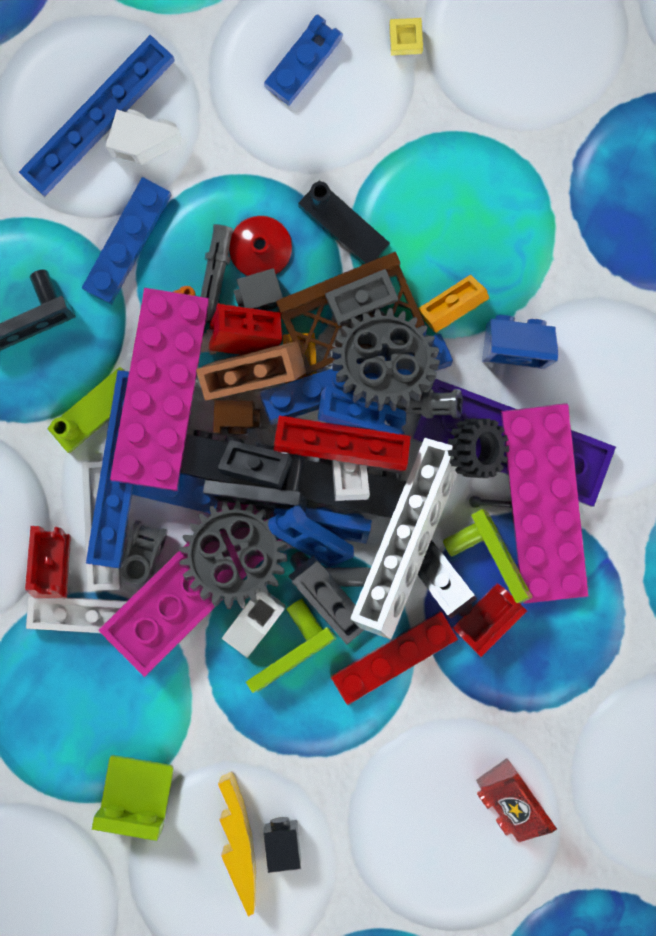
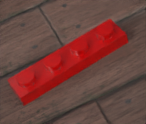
M279 415L273 451L406 471L411 436Z
M439 611L331 675V679L345 703L349 705L457 641L458 638L442 611Z

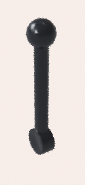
M476 495L469 499V504L473 508H478L480 505L512 508L511 501L481 499Z

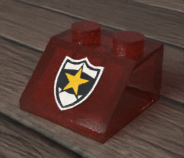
M508 758L476 779L481 789L477 792L478 797L487 809L493 806L497 811L499 817L495 820L506 836L512 833L519 843L553 833L557 830Z

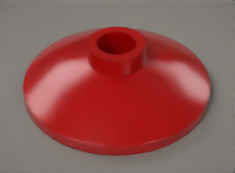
M253 216L242 221L234 229L231 236L229 253L235 267L246 276L273 268L277 275L286 267L290 260L292 242L287 229L279 221L268 216ZM257 240H263L266 245L263 249L258 250L254 247V243Z

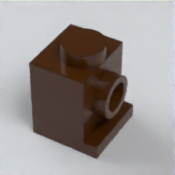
M214 400L213 433L216 435H223V429H228V434L247 435V429L260 428L261 409H255L254 401Z

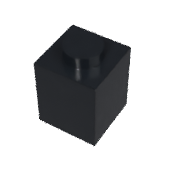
M278 817L270 820V823L265 824L263 832L268 873L301 869L302 858L297 820L290 821L288 817Z

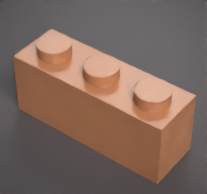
M295 341L213 361L196 369L204 399L207 401L293 381L305 374L306 368L299 343Z

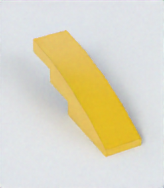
M231 771L222 775L218 782V786L228 806V809L222 811L219 819L229 841V844L223 847L221 857L249 917L254 914L256 906L255 852L245 803L234 773Z

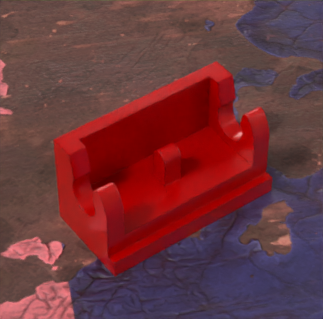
M217 304L209 329L214 330L209 342V351L242 355L279 346L281 343L282 331L279 312Z
M30 526L25 591L34 599L67 598L71 535L66 534L62 528L54 527V531L50 532L45 531L40 526Z
M497 583L472 607L470 614L463 616L452 628L482 657L527 610L520 603H516L513 596Z

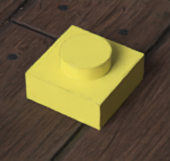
M421 18L390 19L391 56L422 54Z

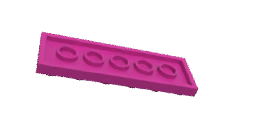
M144 288L111 471V481L177 491L197 378L196 369L199 366L210 302L209 298Z
M567 403L501 411L502 425L505 430L503 434L508 437V441L504 443L505 446H509V452H506V457L508 458L507 470L518 568L533 598L523 603L587 597L588 587L569 406Z
M228 502L229 509L234 510L236 503ZM241 504L242 510L245 511L248 505ZM254 506V514L256 515L259 510ZM245 527L237 529L234 533V538H246L250 533V529ZM223 529L220 531V534L243 580L247 574L226 530ZM217 541L209 542L205 546L204 552L208 554L215 553L219 549L220 543ZM180 551L98 630L144 677L216 607L212 603L213 595L204 601L200 597L203 588L195 592L190 588L194 580L186 581L183 574L189 569L182 568L180 565V561L188 557L182 555ZM257 555L253 556L248 560L247 566L254 569L264 558ZM223 570L219 573L217 581L220 583L229 582L234 572Z

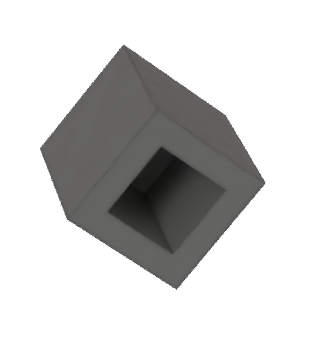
M274 268L237 279L239 289L233 290L238 307L266 311L276 308V301L283 298Z

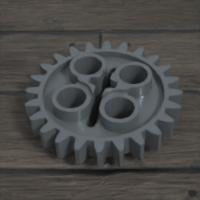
M377 308L375 309L374 317L371 318L365 312L362 314V322L353 317L350 323L351 328L342 327V337L336 336L335 346L337 348L332 350V358L335 359L332 364V370L339 371L336 373L337 383L345 382L343 385L344 393L354 391V402L363 397L366 399L365 408H368L374 401L377 402L378 411H382L384 403H389L392 411H395L397 402L400 401L407 408L409 407L410 397L420 401L421 391L429 392L430 382H434L437 372L434 370H438L440 360L435 359L439 348L432 347L435 340L434 336L425 337L428 328L426 325L418 329L416 328L418 318L414 317L407 322L405 321L404 311L397 318L394 317L392 308H389L386 316H382ZM401 340L405 345H396L392 341ZM369 344L373 348L369 350L363 349L359 345ZM407 369L412 374L402 375L397 370ZM375 373L379 378L375 380L369 379L365 374Z
M239 501L236 502L234 510H230L226 502H223L221 512H217L211 506L210 517L207 518L200 513L198 516L202 523L199 526L193 523L189 524L194 534L183 535L184 541L189 544V546L179 549L182 555L188 557L180 561L182 568L189 569L183 576L186 581L194 580L190 585L194 592L203 588L200 593L202 600L205 601L213 595L212 603L216 607L224 599L227 609H231L234 600L238 601L241 608H245V599L249 597L253 603L257 604V593L261 592L268 597L269 592L266 586L268 584L276 587L279 585L274 574L284 575L285 573L284 568L278 565V563L287 561V555L279 552L287 548L286 542L277 541L279 538L271 533L268 527L269 519L264 521L266 518L264 509L255 515L253 504L250 503L244 511ZM242 527L250 529V533L246 538H234V533L237 529ZM223 529L226 530L247 574L246 580L241 579L230 557V553L220 534V531ZM217 541L220 543V547L215 553L208 554L204 552V548L209 542ZM257 555L264 558V562L259 568L253 569L247 566L248 560L253 556ZM223 570L234 572L232 579L227 583L217 581L219 573Z

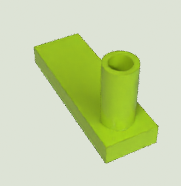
M122 367L116 369L61 417L54 419L47 428L67 453L75 450L109 421L117 371H125Z
M481 509L472 514L474 524L443 539V544L451 557L484 540L515 602L523 603L533 598L488 511Z
M303 599L296 601L286 610L306 639V642L247 680L246 684L252 693L259 692L337 639L331 628L327 627L322 630Z

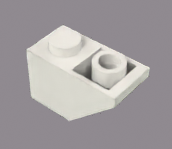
M128 109L127 112L116 110L106 142V148L112 157L143 165L181 145L183 138L176 124L162 118H159L158 121L147 119L143 113Z
M261 592L257 593V604L253 603L250 599L222 637L224 641L247 658L286 607L284 603L270 593L268 597Z

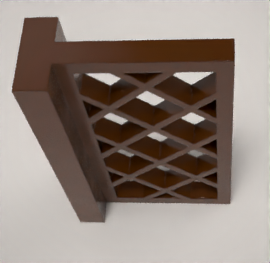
M396 251L276 301L277 310L280 313L281 319H283L292 342L298 341L306 375L333 364L335 359L332 357L328 358L330 351L336 348L333 346L338 331L342 330L343 327L320 317L324 306L328 304L325 293L386 269L389 278L396 277L401 288L398 294V301L393 303V315L397 306L410 310L413 318H418L416 323L417 329L425 325L400 268L401 263ZM402 294L407 303L400 301ZM319 308L317 315L310 313V311ZM369 313L368 315L372 318L375 314ZM301 315L313 319L314 322L308 336L295 331L291 319ZM318 322L336 328L329 344L311 338ZM298 337L306 340L303 348ZM309 342L327 349L323 360L313 365H309L305 355ZM369 344L359 345L363 349L373 348Z

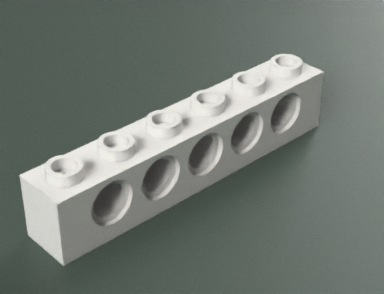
M424 438L350 619L363 630L390 640L393 637L458 474L455 471L457 467L451 466L449 462L454 459L453 456H448L447 450H452L451 445Z

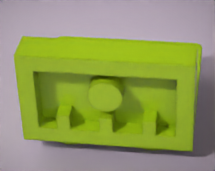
M112 755L109 758L101 808L94 815L91 830L157 841L164 827L174 770L173 765Z

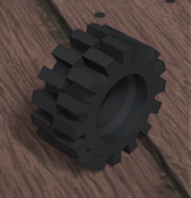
M464 419V421L456 424L458 429H452L451 434L455 437L454 439H448V445H452V450H447L448 456L454 457L449 462L451 466L457 467L455 471L458 474L470 478L495 477L497 475L496 472L502 471L503 466L500 463L507 462L508 458L504 456V452H509V446H504V442L508 441L507 435H501L505 430L503 426H498L499 422L491 419ZM478 438L481 442L479 458L476 455V442Z

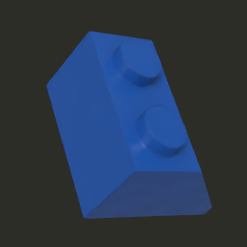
M496 315L495 319H490L486 324L482 361L546 369L558 361L556 327L547 326V321L541 319H528L527 323L515 322V317Z

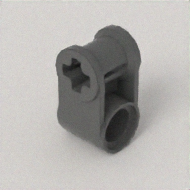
M139 520L134 522L120 569L121 575L126 582L142 584L152 578L167 538V529L157 530L142 525V522ZM142 536L152 538L154 541L143 539ZM136 560L141 561L145 566V573L139 579L133 577L130 572V566Z

